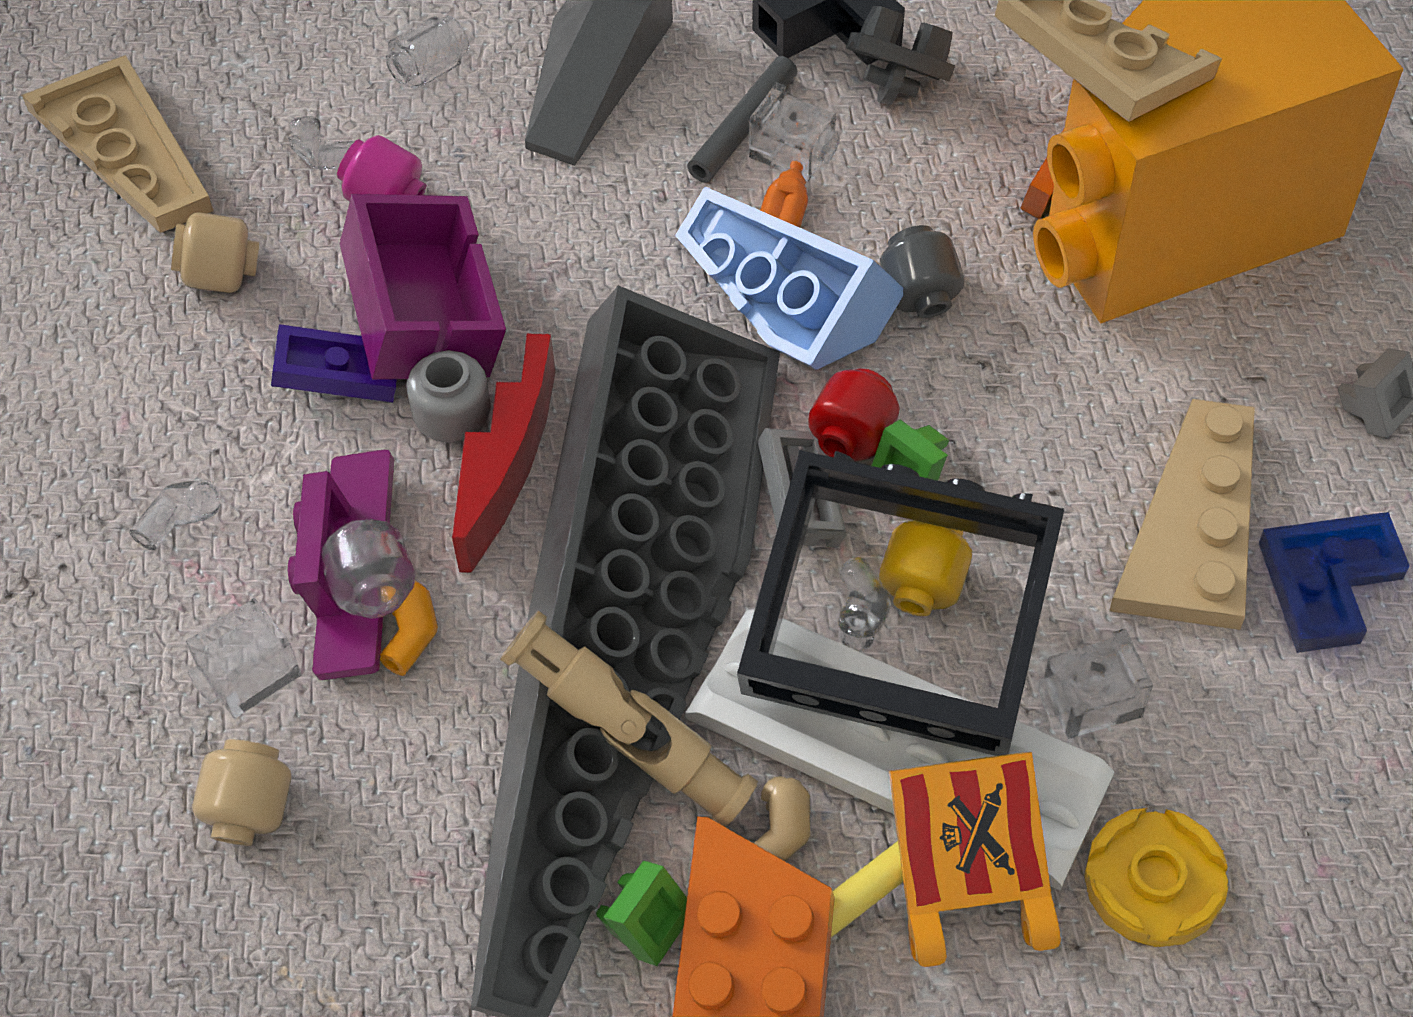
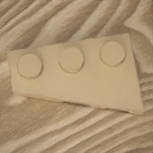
M998 0L994 15L997 19L1128 122L1214 79L1222 60L1221 57L1202 48L1196 54V57H1193L1169 46L1167 41L1170 34L1148 24L1140 31L1111 19L1113 14L1111 7L1097 0Z

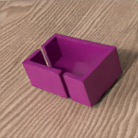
M351 194L339 245L372 380L408 379L412 368L421 359L432 353L447 350L463 352L476 359L485 371L486 378H490L506 327L482 244H476L479 234L468 196Z

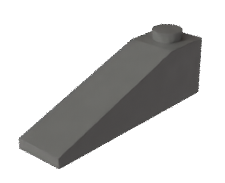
M672 0L565 1L553 18L526 133V149L574 166L576 165L672 25Z

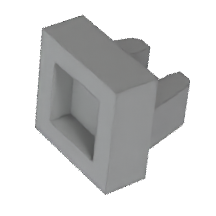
M1390 348L1374 363L1359 365L1356 368L1358 380L1353 385L1342 383L1338 387L1343 409L1362 418L1368 434L1389 437L1413 412V363L1410 352Z

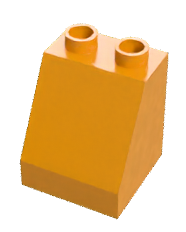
M1143 0L1122 24L1140 31L1149 24L1170 34L1167 45L1193 57H1196L1201 48L1221 57L1222 60L1215 78L1129 122L1073 79L1064 132L1052 136L1047 147L1048 166L1054 183L1050 212L1048 217L1036 221L1033 230V241L1039 264L1048 280L1058 288L1074 284L1101 324L1343 237L1403 72V67L1345 0Z

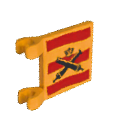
M1032 752L888 770L908 913L909 944L913 959L923 967L937 966L945 963L947 958L946 947L938 912L1020 900L1022 935L1026 944L1038 951L1059 947L1061 942L1060 929L1051 895Z

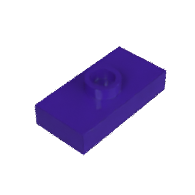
M279 324L271 379L272 387L393 403L397 379L372 380L362 336Z

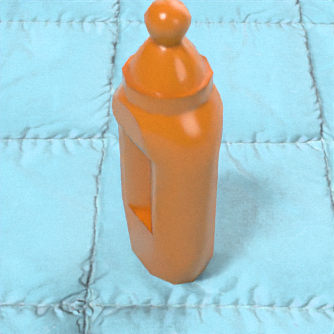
M793 160L790 163V169L782 172L779 178L771 183L760 208V211L799 228L808 204V192L805 187L806 181L801 173L804 167L802 161Z

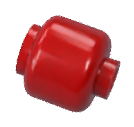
M863 368L836 372L826 382L810 409L808 425L811 433L818 439L819 447L829 457L834 458L835 451L850 456L854 461L867 460L875 456L884 428L898 421L900 406L891 384L879 373Z

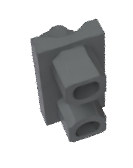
M873 6L863 24L861 33L851 32L846 49L888 63L885 69L869 64L863 77L865 81L879 85L877 95L879 103L888 106L892 105L899 92L916 97L920 88V81L905 77L906 69L935 80H951L955 65L946 61L950 52L952 31L928 23H921L912 50L895 44L905 15L881 6Z

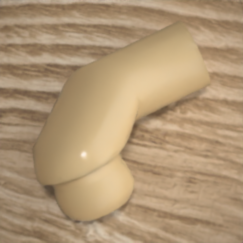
M778 776L768 780L762 789L761 800L767 802L766 809L769 811L770 829L757 839L754 844L783 861H787L807 843L810 837V795L799 780Z

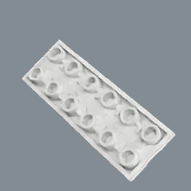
M755 609L746 610L725 645L717 663L706 677L685 713V719L892 814H894L888 770L994 756L742 695L737 671ZM784 618L782 619L773 655L970 701ZM1016 721L1009 754L1032 752L1050 886L1061 891L1115 772L1100 757Z

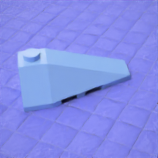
M704 187L675 235L707 274L730 297L729 300L752 323L757 329V333L767 345L815 370L876 342L903 297V287L873 259L707 187Z

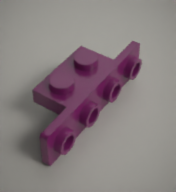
M387 449L337 456L331 461L330 473L322 471L303 474L301 501H297L294 504L293 520L297 532L295 555L291 556L288 560V579L292 591L297 595L300 594L317 617L312 671L319 680L374 674L380 668L394 474V458Z

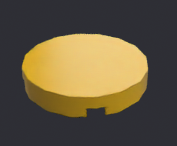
M1147 808L1128 810L1109 820L1092 841L1084 873L1089 901L1106 925L1130 941L1153 947L1184 945L1207 932L1224 907L1228 892V879L1226 875L1228 866L1224 851L1205 827L1183 813L1167 809L1164 814L1156 811L1146 812Z

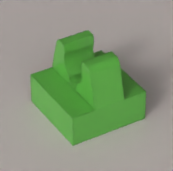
M899 419L884 428L871 466L881 468L886 464H898L913 469L920 477L938 481L948 456L942 449L947 447L949 439L930 425L914 430Z
M643 860L635 873H626L620 877L617 883L623 890L611 907L601 905L596 915L609 932L628 947L637 960L658 966L684 927L687 897L664 866Z

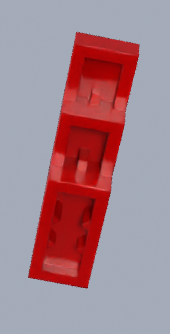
M527 333L521 382H496L491 432H465L452 533L459 572H473L505 524L531 471L547 422L556 372L551 334Z

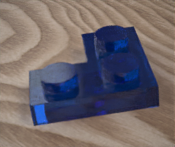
M1389 512L1263 529L1259 540L1264 561L1297 653L1361 644L1367 628L1351 587L1403 580L1410 566Z

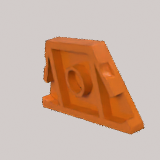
M697 816L672 1017H824L835 900L832 888L708 817Z

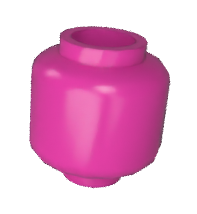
M380 135L372 136L365 142L360 139L356 140L345 153L337 171V178L342 181L343 197L350 201L351 194L424 195L427 187L424 182L420 181L422 174L421 160L416 155Z

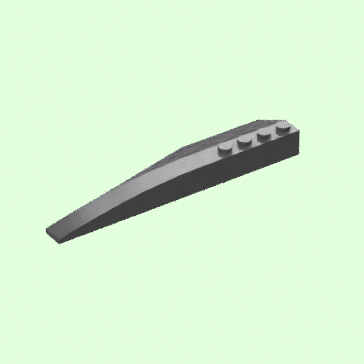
M618 285L587 323L527 622L539 610L547 616L546 625L576 649L579 650L586 647L611 666L627 691L636 690L648 695L680 720L687 705L685 698L691 684L700 675L709 655L706 650L716 628L723 623L732 603L729 598L736 583L743 577L750 562L763 475V464L757 441L764 429L770 427L780 352ZM519 666L496 803L471 1010L495 1017H549L581 945L579 938L590 913L597 908L607 886L604 882L617 852L623 849L634 825L631 820L640 800L647 795L654 778L629 760L614 746L610 745L601 733V727L593 726L581 719L575 718L547 696L548 687L521 666ZM652 715L646 725L643 737L637 742L631 743V745L647 751L658 750L669 742L670 735L665 725Z

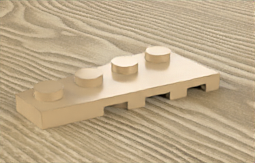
M126 55L22 95L27 110L160 233L176 227L177 224L182 225L186 223L193 213L213 212L208 193Z
M1192 399L1112 598L1109 611L1237 630L1241 629L1246 611L1255 407Z

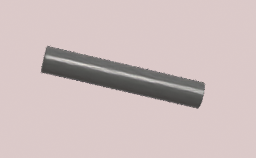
M784 56L776 57L688 162V171L695 179L707 183L714 177L797 76L798 70L793 61Z

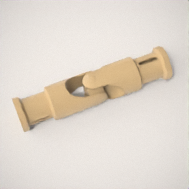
M538 610L517 634L500 660L508 666L517 663L548 687L547 696L572 716L593 726L601 727L600 731L610 745L614 746L673 794L682 791L712 815V820L724 827L730 824L747 804L757 787L758 781L749 774L741 777L710 753L712 746L710 743L656 701L652 700L648 695L636 690L627 691L611 666L586 647L579 650L546 625L547 616ZM652 715L665 725L670 735L669 742L658 750L647 751L631 745V743L637 742L643 737L646 725Z

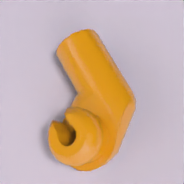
M411 579L393 583L387 589L384 597L385 607H393L391 612L396 618L399 630L380 653V661L387 669L400 676H405L438 630L429 591L421 583Z

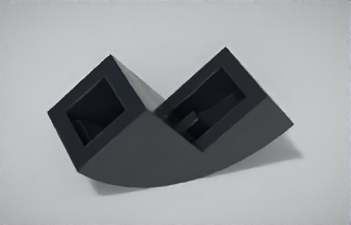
M752 0V30L778 56L790 58L833 35H836L847 45L851 32L861 33L863 24L873 6H881L905 15V7L896 0ZM904 20L895 43L899 46H902ZM853 51L867 66L878 61V59Z

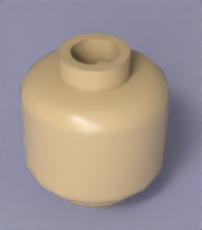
M201 212L193 213L187 219L186 225H176L171 270L180 272L181 280L187 287L234 293L241 287L243 275L255 276L259 242L248 240V227L242 219Z
M228 739L225 740L223 749H218L205 755L200 769L192 811L201 822L213 826L211 839L235 845L252 846L255 834H268L280 828L291 783V771L284 762L278 760L280 753L278 749L256 742Z

